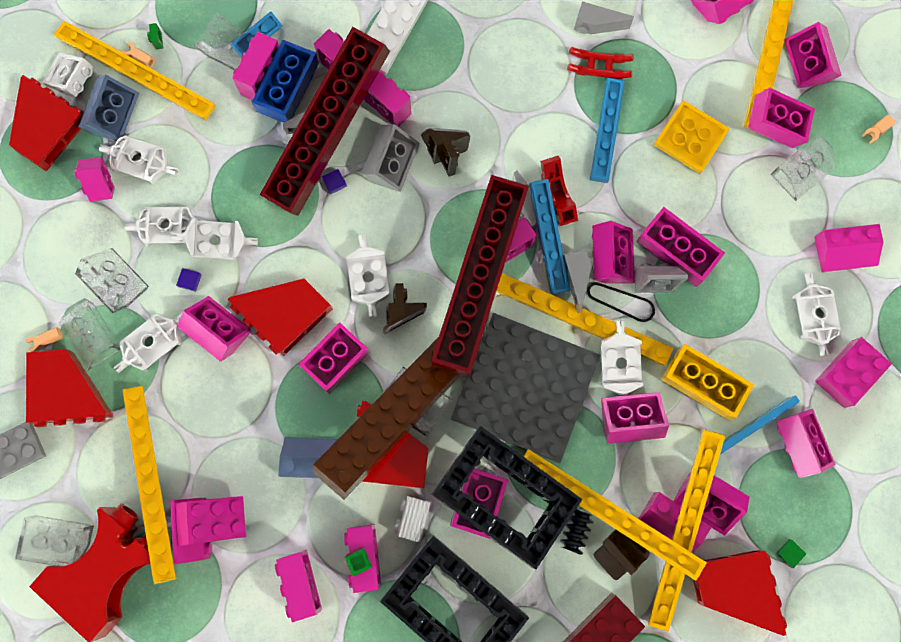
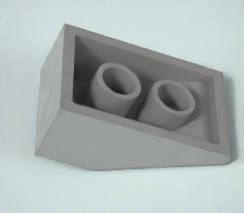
M648 263L640 264L634 271L635 293L674 292L688 279V274L677 266H670L669 263H662L658 266H651Z

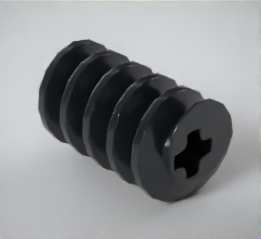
M576 509L574 511L575 516H571L569 519L573 523L565 525L570 531H563L562 533L567 539H560V542L564 545L562 548L583 555L579 547H586V544L581 540L589 538L584 532H591L587 524H594V521L590 519V516L593 515Z

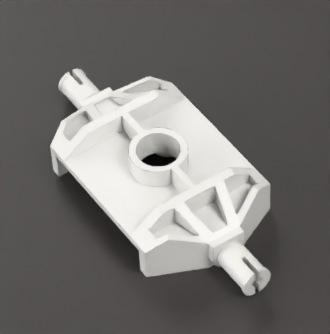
M123 136L117 140L114 146L109 147L101 144V147H99L100 152L110 155V168L116 173L119 171L147 180L151 184H154L165 173L175 176L179 173L178 168L168 166L165 148L141 140ZM141 154L140 160L133 161L134 155Z
M145 207L140 212L138 221L136 223H125L124 226L126 227H124V230L137 231L140 239L146 246L160 243H183V240H170L171 232H185L194 216L189 207ZM164 220H169V226L164 229L161 228V223Z
M193 218L185 232H171L170 240H183L190 256L198 258L236 260L245 245L258 246V238H246L238 221L226 223L199 221ZM212 237H218L220 243L212 245L209 240Z
M359 235V249L346 256L351 299L356 303L367 305L369 308V318H373V314L375 318L378 317L377 304L390 296L384 251L368 246L367 235H363V238L362 235ZM365 274H373L374 279L371 282H365L363 280Z
M813 273L805 274L806 288L792 296L793 299H796L803 335L800 336V339L819 345L820 357L829 356L826 344L842 333L834 292L828 287L815 284ZM816 309L823 311V318L816 316Z
M155 314L120 341L123 360L114 366V369L120 373L127 366L132 365L147 372V368L176 345L180 346L182 343L177 326L181 315L174 320H169ZM153 337V344L146 347L144 344L145 339Z
M616 320L617 332H615V335L601 341L602 380L604 388L617 392L619 396H626L628 393L643 386L640 348L642 341L624 332V320ZM620 357L626 359V364L622 368L616 366V360Z

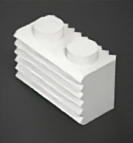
M407 496V500H402L400 511L403 512L401 520L397 519L394 530L398 532V537L421 542L431 502Z

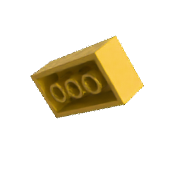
M686 344L678 348L661 378V381L727 420L736 419L754 387L753 383Z

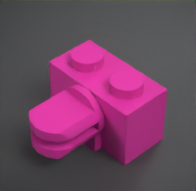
M102 157L79 160L74 172L76 179L80 180L84 195H87L89 201L112 199L115 187Z

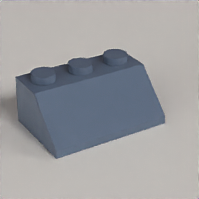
M106 74L98 77L78 127L95 136L117 141L125 133L139 92Z
M285 437L280 453L278 476L318 478L313 473V464L338 439Z

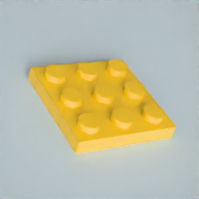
M683 100L653 146L701 174L730 128Z

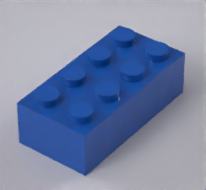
M282 40L252 101L256 112L283 123L292 119L319 65L316 52Z

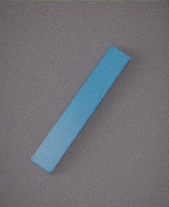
M606 79L590 175L591 181L609 182L624 80Z
M549 180L530 182L529 188L550 294L570 291Z
M796 395L785 399L726 438L720 455L797 405L800 400Z

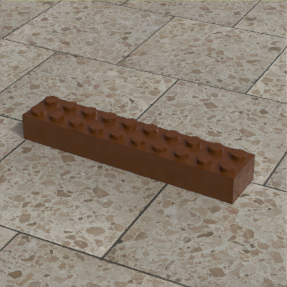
M438 338L313 464V473L343 500L348 497L462 375L431 365V359Z

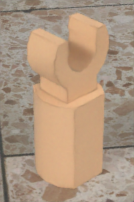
M130 42L127 43L129 48H131L130 51L127 52L122 49V53L149 68L155 63L154 57L140 49H136Z
M891 115L884 116L872 128L867 129L862 136L870 134L872 140L869 143L875 142L879 136L895 124L894 118Z
M55 327L39 334L36 338L28 337L25 341L27 343L35 342V345L29 348V351L37 352L42 346H48L62 340L64 337L60 328Z

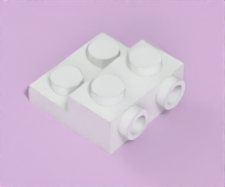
M59 52L42 83L47 87L60 90L63 94L77 97L83 91L86 79L92 75L93 66L84 58Z

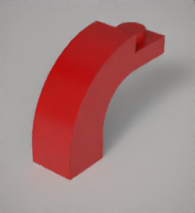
M554 156L540 161L542 168L541 179L549 180L557 222L560 226L578 221L576 204L571 199L564 182L561 158Z

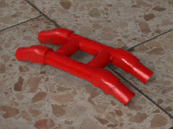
M571 47L569 50V54L581 59H588L587 67L577 66L572 63L568 64L567 70L575 72V74L613 79L632 78V70L612 71L613 63L634 61L633 54H606L590 52ZM595 60L606 61L605 70L594 69Z

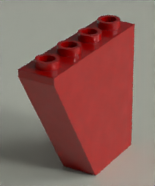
M22 75L9 146L44 171H47L81 130L78 126L84 112L76 106L70 107V103L63 97H55V93L48 87L42 88L41 83L33 77L29 79Z
M305 279L232 296L227 299L232 304L229 307L237 315L241 313L245 317L242 321L249 328L254 326L257 330L255 334L262 341L267 340L271 344L268 347L276 355L280 353L282 356L286 355L333 310L332 306Z
M67 349L26 352V423L34 424V427H47V423L61 426L66 425L68 421H73V424H84L86 420L93 419V422H105L106 418H113V413L74 352Z
M362 401V405H358L357 417H360L371 404L367 401ZM407 432L362 482L424 488L428 447Z
M754 550L704 560L707 562L697 580L693 579L698 604L776 634L787 635L785 630L787 623L780 610L782 607L781 599L775 590L777 585L776 579L770 569L771 558L766 551Z

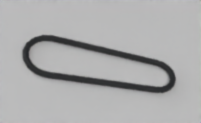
M597 282L590 284L587 289L588 296L592 300L637 321L647 322L655 315L653 303L646 298ZM598 285L646 301L652 307V314L647 319H639L594 298L590 294V289L592 286Z

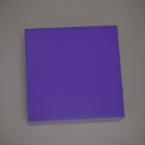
M339 169L322 177L330 194L347 187Z
M182 268L176 286L196 292L202 274Z

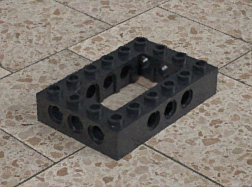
M482 426L477 428L431 494L535 570H537L582 501V498ZM482 457H485L549 504L527 538L524 534L506 524L505 520L492 514L487 507H483L474 501L469 494L463 493L460 490L464 483L468 482V477L475 467L481 463Z
M435 535L431 537L380 601L425 642H462L411 597L412 593L417 590L424 578L430 574L433 567L437 564L460 587L465 588L476 601H480L489 609L491 614L498 617L480 642H511L529 619L525 612Z

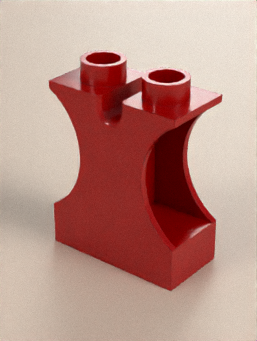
M120 504L117 508L99 507L97 509L98 530L90 549L80 559L71 564L47 566L29 586L87 642H94L106 637L122 618L121 598L127 582L139 569L146 565H151L146 535L142 538L132 539L134 533L138 530L135 524L140 518L131 508L124 504Z

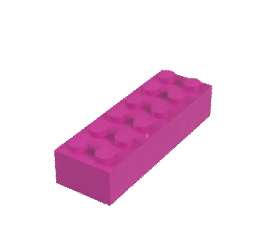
M330 29L314 43L318 61L328 70L344 43L343 38L337 32L334 33ZM380 70L363 100L390 124L400 127L412 114L410 95L405 90L401 91L391 78L387 79Z

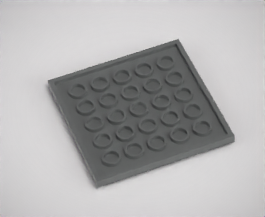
M493 313L478 349L471 375L466 379L451 420L475 430L482 426L502 441L525 450L529 449L537 455L561 463L600 354Z

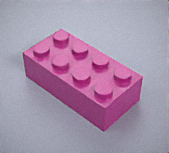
M665 207L660 210L636 241L664 263H669L670 266H677L688 274L687 281L695 287L705 280L725 254L724 251Z

